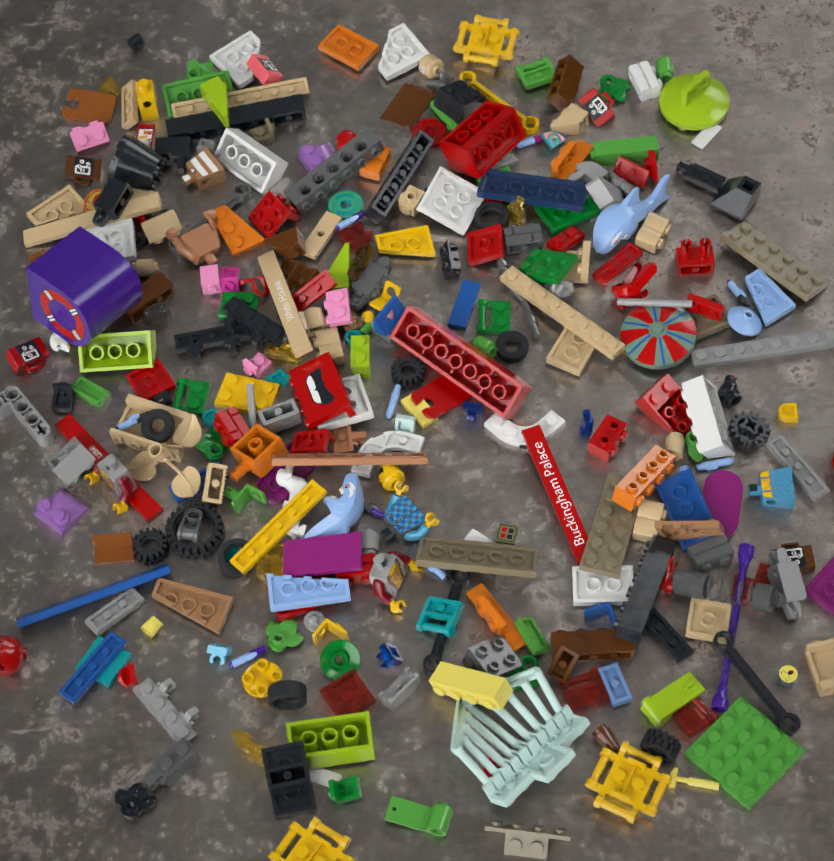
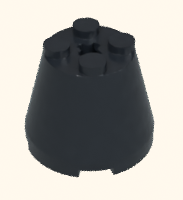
M124 134L116 146L118 149L115 152L114 158L110 161L107 181L113 178L128 182L131 188L155 191L158 182H161L164 172H162V168L165 167L167 158L158 154L136 137Z

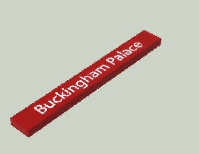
M540 424L521 430L575 561L579 566L588 540L587 533Z

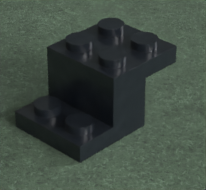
M303 740L261 749L275 818L317 810Z

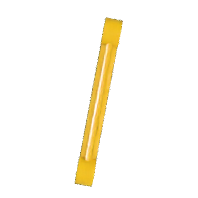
M464 71L460 74L459 80L471 79L472 82L467 84L486 97L485 100L511 106L477 82L474 72ZM516 110L526 135H536L539 132L538 118L534 116L526 117ZM534 124L535 127L527 128V125Z

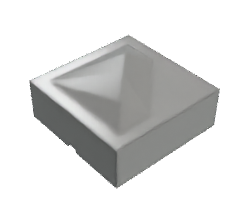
M201 138L196 147V152L200 153L205 148H208L214 155L218 147V141Z

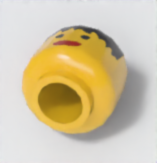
M382 465L377 472V479L385 490L396 491L394 488L395 483L403 481L402 487L405 482V475L399 465Z

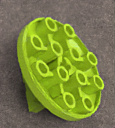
M704 69L701 73L682 74L668 81L661 90L659 106L665 119L681 130H704L717 125L725 118L730 105L729 93L720 81L710 76L711 72Z

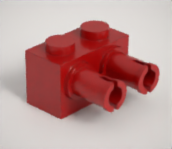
M704 238L699 241L700 246L692 247L693 243L689 239H687V244H685V239L681 241V248H675L677 277L714 274L715 260L710 239L706 238L704 243Z

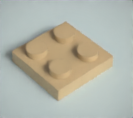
M691 598L685 637L712 642L716 633L720 631L728 632L732 605ZM719 637L718 643L726 644L727 639Z

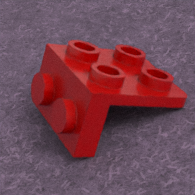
M268 191L248 216L252 224L266 238L275 235L287 219L298 222L301 218L297 213L298 209L291 203L288 204L286 202L287 198L281 193L276 194Z

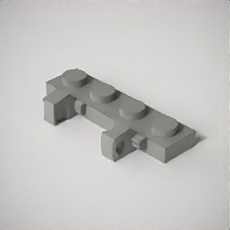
M148 677L133 689L135 695L176 743L183 737L190 743L198 738V734L192 727L195 725L194 721L201 717L200 712L193 706L185 714L182 711L179 713L168 700L170 698L168 694L177 688L171 678H168L162 684L158 682L155 685Z

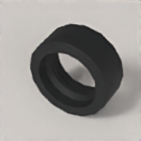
M494 201L485 202L476 209L475 227L477 230L497 225H489L481 221L484 215L491 213L502 217V220L497 224H501L503 228L508 227V210L501 203Z
M234 538L222 545L218 554V564L224 574L233 578H240L251 572L253 567L244 575L238 569L229 567L225 560V555L229 549L233 547L243 548L248 541Z
M283 680L275 682L268 687V704L273 709L282 711L296 710L304 707L307 703V688L302 682Z

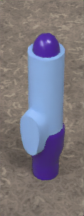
M364 211L355 213L338 223L335 229L340 231L364 217Z
M265 647L255 648L232 660L229 667L236 668L259 657L262 653L266 652Z

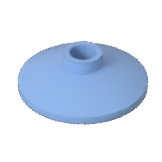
M735 306L728 311L727 320L730 326L738 333L745 336H755L762 330V321L753 310L744 306Z

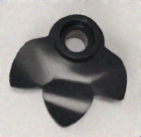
M141 782L133 784L128 791L118 789L115 794V803L121 808L122 815L128 820L137 819L142 811L150 810L156 802V797L147 795L146 786Z

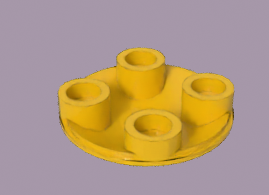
M266 659L257 660L242 675V682L246 692L258 698L268 697V687L275 682L283 681V674L279 666Z

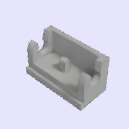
M407 666L399 678L384 692L381 691L378 694V700L393 712L421 685L420 675L417 672L413 674L410 671V667Z

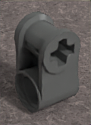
M190 508L186 510L178 528L177 540L187 539L198 543L202 531L203 516L200 509Z

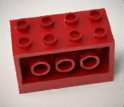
M486 100L446 135L439 144L452 171L480 178L526 137V133L514 107Z

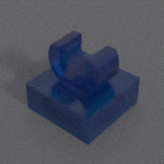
M463 402L462 409L467 413V422L475 423L476 416L483 415V404Z
M384 642L379 646L381 652L377 654L376 658L379 660L385 658V662L381 665L382 668L387 669L391 665L399 666L404 662L395 645Z

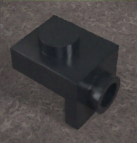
M66 382L53 383L52 412H71L74 399L72 385Z

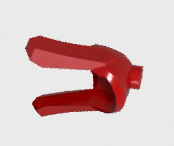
M636 262L623 282L612 286L611 291L616 299H644L649 293L647 289L642 292L640 291L657 273L656 263L648 262L642 267L641 263ZM617 300L615 301L616 306L620 310H623L625 307H633L617 305Z

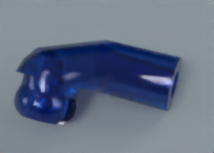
M586 409L582 412L585 426L579 428L580 436L582 437L590 436L594 426L592 412Z

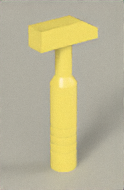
M676 767L671 771L672 781L668 789L675 790L676 781L695 787L712 790L719 789L720 782L694 777L677 776L678 768Z

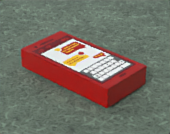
M138 124L136 138L151 149L154 148L156 125Z

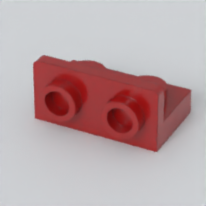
M324 428L295 432L290 452L326 453L328 444L336 442V437L328 429Z

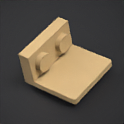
M584 240L583 248H579V251L568 250L564 252L576 254L579 259L564 277V280L568 282L588 284L591 241Z

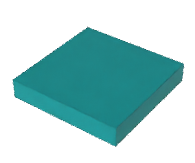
M101 636L96 638L75 667L76 670L80 668L104 638ZM123 649L96 682L110 689L118 678V671L124 668L133 657L132 653Z

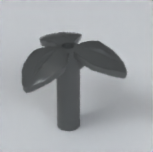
M440 71L438 72L440 80L426 79L425 83L427 86L442 87L455 82L454 77L450 79L448 73Z

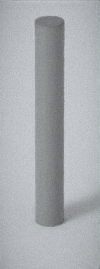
M247 384L249 427L251 429L257 423L254 384Z

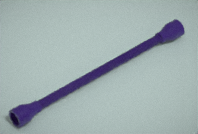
M748 543L739 545V574L733 603L738 598V586L741 580H743V591L740 597V602H742L746 572L754 557L755 547ZM739 602L733 605L729 625V633L734 638V644L741 609ZM727 640L726 648H728L729 641ZM724 656L720 685L712 699L711 709L718 713L727 711L729 705L727 683L731 662L726 656Z

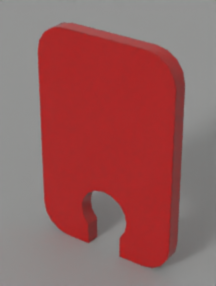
M445 376L437 378L411 394V400L416 406L423 399L433 401L434 405L432 407L422 410V413L428 419H436L473 397Z

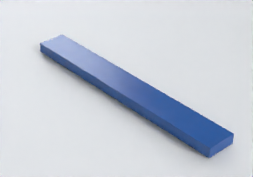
M168 563L17 617L18 628L171 573Z

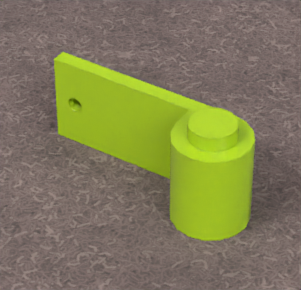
M689 671L652 697L650 695L645 697L641 701L640 710L656 728H660L671 719L675 711L704 693L705 688Z

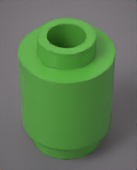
M666 56L657 59L655 63L657 78H660L662 83H667L674 77L673 60Z

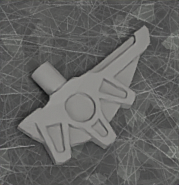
M602 165L612 178L611 184L624 190L627 194L636 187L625 181L626 179L616 175L608 167Z

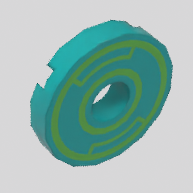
M343 190L335 193L329 199L328 209L330 213L342 217L343 221L351 215L363 211L364 204L362 197L358 193ZM345 204L350 205L349 208H342Z

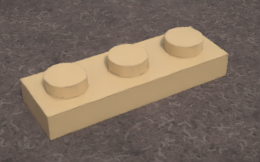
M133 79L121 88L122 128L126 130L136 125L139 120L136 81Z

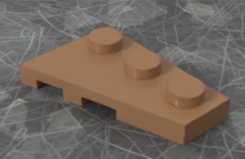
M715 519L706 521H655V529L661 537L672 541L724 535V527L720 521Z

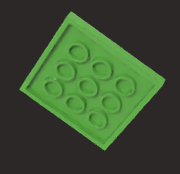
M740 696L685 752V756L711 779L720 782L719 785L749 811L805 754V749Z

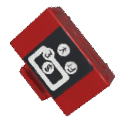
M593 87L578 99V104L589 112V117L598 127L615 116V113L611 110L615 102L607 92L599 94ZM604 95L609 100V105L602 98Z
M37 337L8 349L5 356L15 373L24 370L32 373L43 368L42 361L49 358L50 353L42 339Z

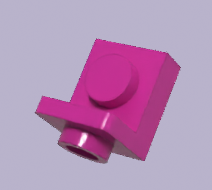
M240 267L221 268L219 280L222 294L223 291H240Z

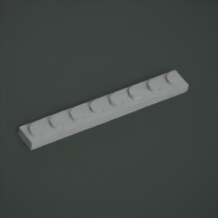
M834 328L695 349L691 352L690 357L693 368L696 370L834 348Z

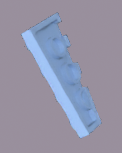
M266 573L271 612L351 601L348 579H312L309 576L298 578L292 577V575L274 576V574Z

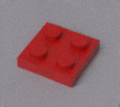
M501 224L467 233L468 263L470 266L505 257L503 226Z
M159 358L154 360V368L135 369L125 375L136 395L153 401V397L164 390L170 392L176 389L174 381Z

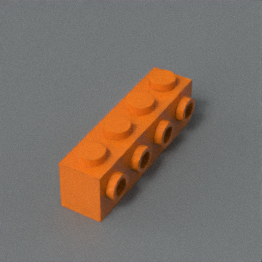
M655 445L615 486L612 501L631 512L637 506L640 507L645 497L653 493L655 486L661 485L665 476L673 472L675 468L673 463L676 456Z

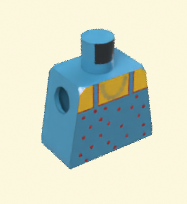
M791 467L760 473L758 484H748L749 496L760 495L763 507L794 509L796 499Z

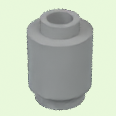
M366 529L361 532L363 554L375 553L376 556L379 553V534L372 529Z

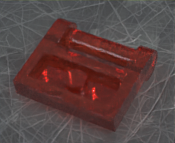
M597 667L591 668L589 672L567 679L564 684L558 681L565 701L573 713L610 700ZM591 679L595 681L572 690L568 688Z
M699 696L692 701L705 715L704 719L699 716L689 703L672 714L673 720L689 739L707 726L712 725L719 718L716 712H712Z

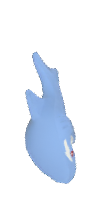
M669 174L663 176L654 191L646 199H639V188L635 187L621 203L610 205L600 213L593 230V247L596 253L606 254L617 246L621 239H629L635 233L638 222L647 217L650 211L653 212L661 203L669 199L670 195L666 192Z
M349 473L345 476L343 485L339 489L340 494H342L339 499L333 495L324 498L323 502L329 507L331 514L315 525L301 539L349 533V530L359 521L364 511V495L357 473Z

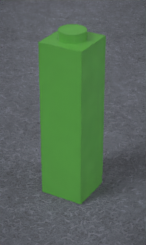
M657 136L593 142V149H590V160H594L595 163L601 166L616 165L618 157L623 156L638 163L644 162L648 151L655 150L656 161H658L659 146Z

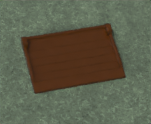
M404 83L380 117V120L410 131L435 96V91H428L413 84Z

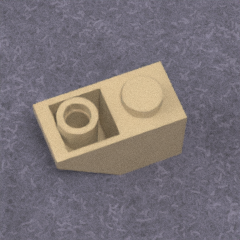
M571 103L567 108L563 109L557 119L552 121L550 125L551 131L560 133L564 137L579 135L589 124V112Z

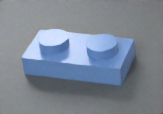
M618 663L599 668L598 674L612 707L632 702L633 697Z

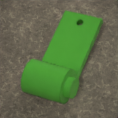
M392 795L384 820L444 837L449 829L453 809L445 802H438L433 807H429Z

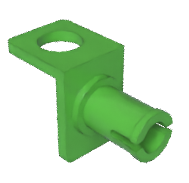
M246 484L241 491L228 485L226 486L227 489H224L223 492L224 497L233 500L231 504L237 514L243 510L252 498L266 505L268 503L264 492L249 484Z

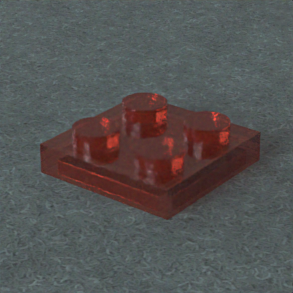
M354 668L319 690L320 695L335 716L363 712L376 703V699Z

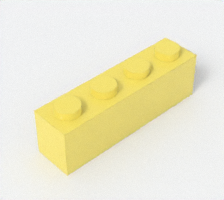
M442 661L428 680L433 687V691L440 696L447 695L455 700L461 699L473 705L480 704L488 709L494 708L501 711L514 691L506 678Z

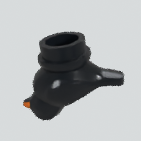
M727 375L724 383L718 390L719 399L730 407L736 406L742 399L738 391V384L736 383L738 377L733 375Z

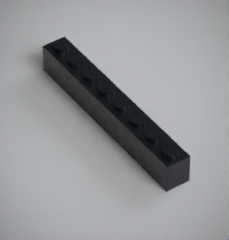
M302 94L229 107V128H236L244 133L250 132V129L266 125L265 118H269L270 123H274L275 127L307 121ZM214 111L165 120L168 137L190 136L192 143L200 141L201 138L213 139L222 137L226 129Z

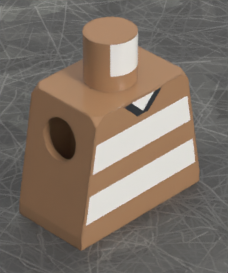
M205 148L186 162L188 174L181 177L185 186L195 183L199 189H205L227 180L224 168L208 148Z

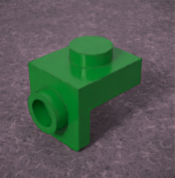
M353 776L340 781L328 780V795L332 801L341 805L363 798L360 777Z

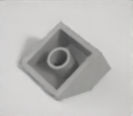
M74 436L47 463L52 471L69 486L71 483L75 484L80 479V474L83 471H88L93 467L96 458Z

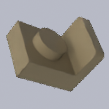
M265 118L266 125L249 130L252 139L261 145L275 141L274 133H276L274 123H270L269 118Z

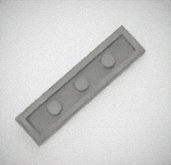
M783 434L766 443L767 449L784 468L791 467L792 478L813 502L830 493L829 487Z

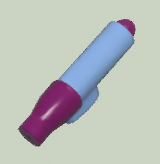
M532 135L519 142L514 148L520 149L537 144L544 139L541 135Z

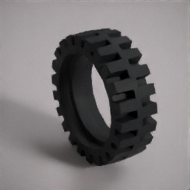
M195 501L191 502L190 506L187 503L183 504L184 508L182 509L180 506L177 507L176 513L172 511L170 514L171 518L168 517L167 524L165 525L166 537L173 552H176L179 557L182 555L187 560L188 557L191 560H196V557L201 560L204 559L203 555L209 557L211 556V551L215 553L217 546L221 547L225 534L224 524L219 512L214 507L211 508L210 504L206 503L204 506L203 502H198V505H196ZM190 508L200 509L203 513L202 517L208 518L214 525L212 536L206 542L199 545L183 544L177 540L176 536L177 528L182 522L186 510Z

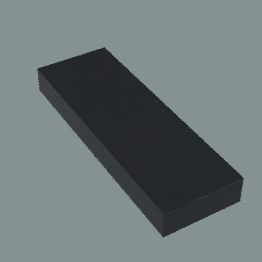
M654 607L645 629L677 665H680L694 654V650Z

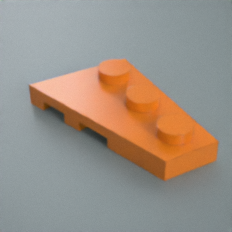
M225 204L213 209L216 212L214 222H216L217 230L233 257H237L264 244V238Z

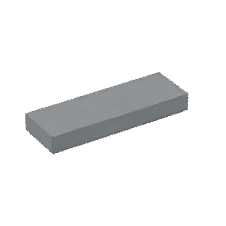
M133 587L129 588L85 620V624L99 636L143 605L145 599Z

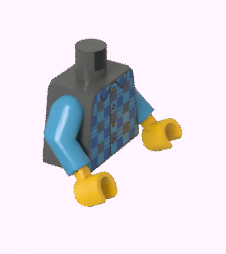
M403 481L395 483L394 488L397 492L393 493L384 513L386 528L380 534L385 541L390 540L394 536L401 543L417 541L431 530L432 525L437 526L439 524V519L434 518L432 521V518L435 516L434 513L429 512L425 516L406 495L402 496V493H406L409 490V486L406 484L401 490L400 487Z

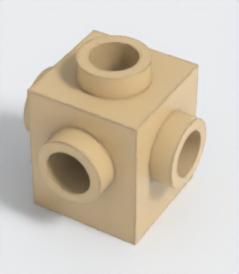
M409 185L405 192H401L398 197L399 210L405 215L415 217L418 212L420 213L416 209L425 192Z

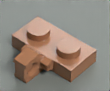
M351 425L332 429V434L336 437V442L333 443L335 453H354L355 447L361 446L367 441L366 431H351Z

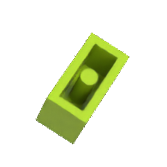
M370 335L351 336V374H360L361 379H371Z

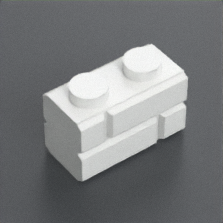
M648 61L630 65L628 77L640 100L643 102L650 98L659 97L663 86L661 79L656 78L654 66H650Z

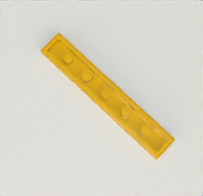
M312 479L229 560L230 563L245 575L327 494V491Z

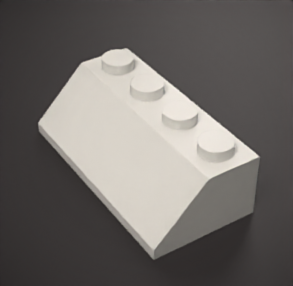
M236 128L225 129L213 155L224 168L248 183L261 194H265L282 178L288 165L279 156Z
M703 375L681 383L683 388L681 395L684 401L687 402L688 408H686V412L693 423L691 430L694 436L697 437L696 447L698 452L707 458L735 456V450L731 437L728 436V426L716 386Z

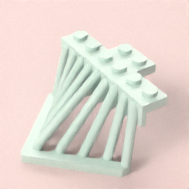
M533 667L506 678L512 688L516 686L523 688L545 720V725L540 724L513 693L511 694L508 701L537 733L527 731L504 708L502 711L493 708L527 742L515 739L475 705L465 700H456L450 749L484 784L482 788L491 803L506 808L513 804L515 799L523 791L527 790L534 780L545 783L554 780L556 775L564 767L568 766L570 761L576 756L574 750L569 748L571 743L578 736L582 735L590 725L586 717L574 715L569 705L565 704L561 707L539 667ZM537 679L556 713L554 716L549 713L529 684V681ZM472 714L516 750L508 748L502 741H500L494 734H492L486 727H484L478 720H476L472 716ZM470 725L477 732H479L485 739H487L493 746H495L501 753H503L508 759L502 758L487 742H485L470 727ZM469 738L476 745H478L501 768H496L487 759V757L469 740ZM463 745L485 767L492 777H488L464 751Z

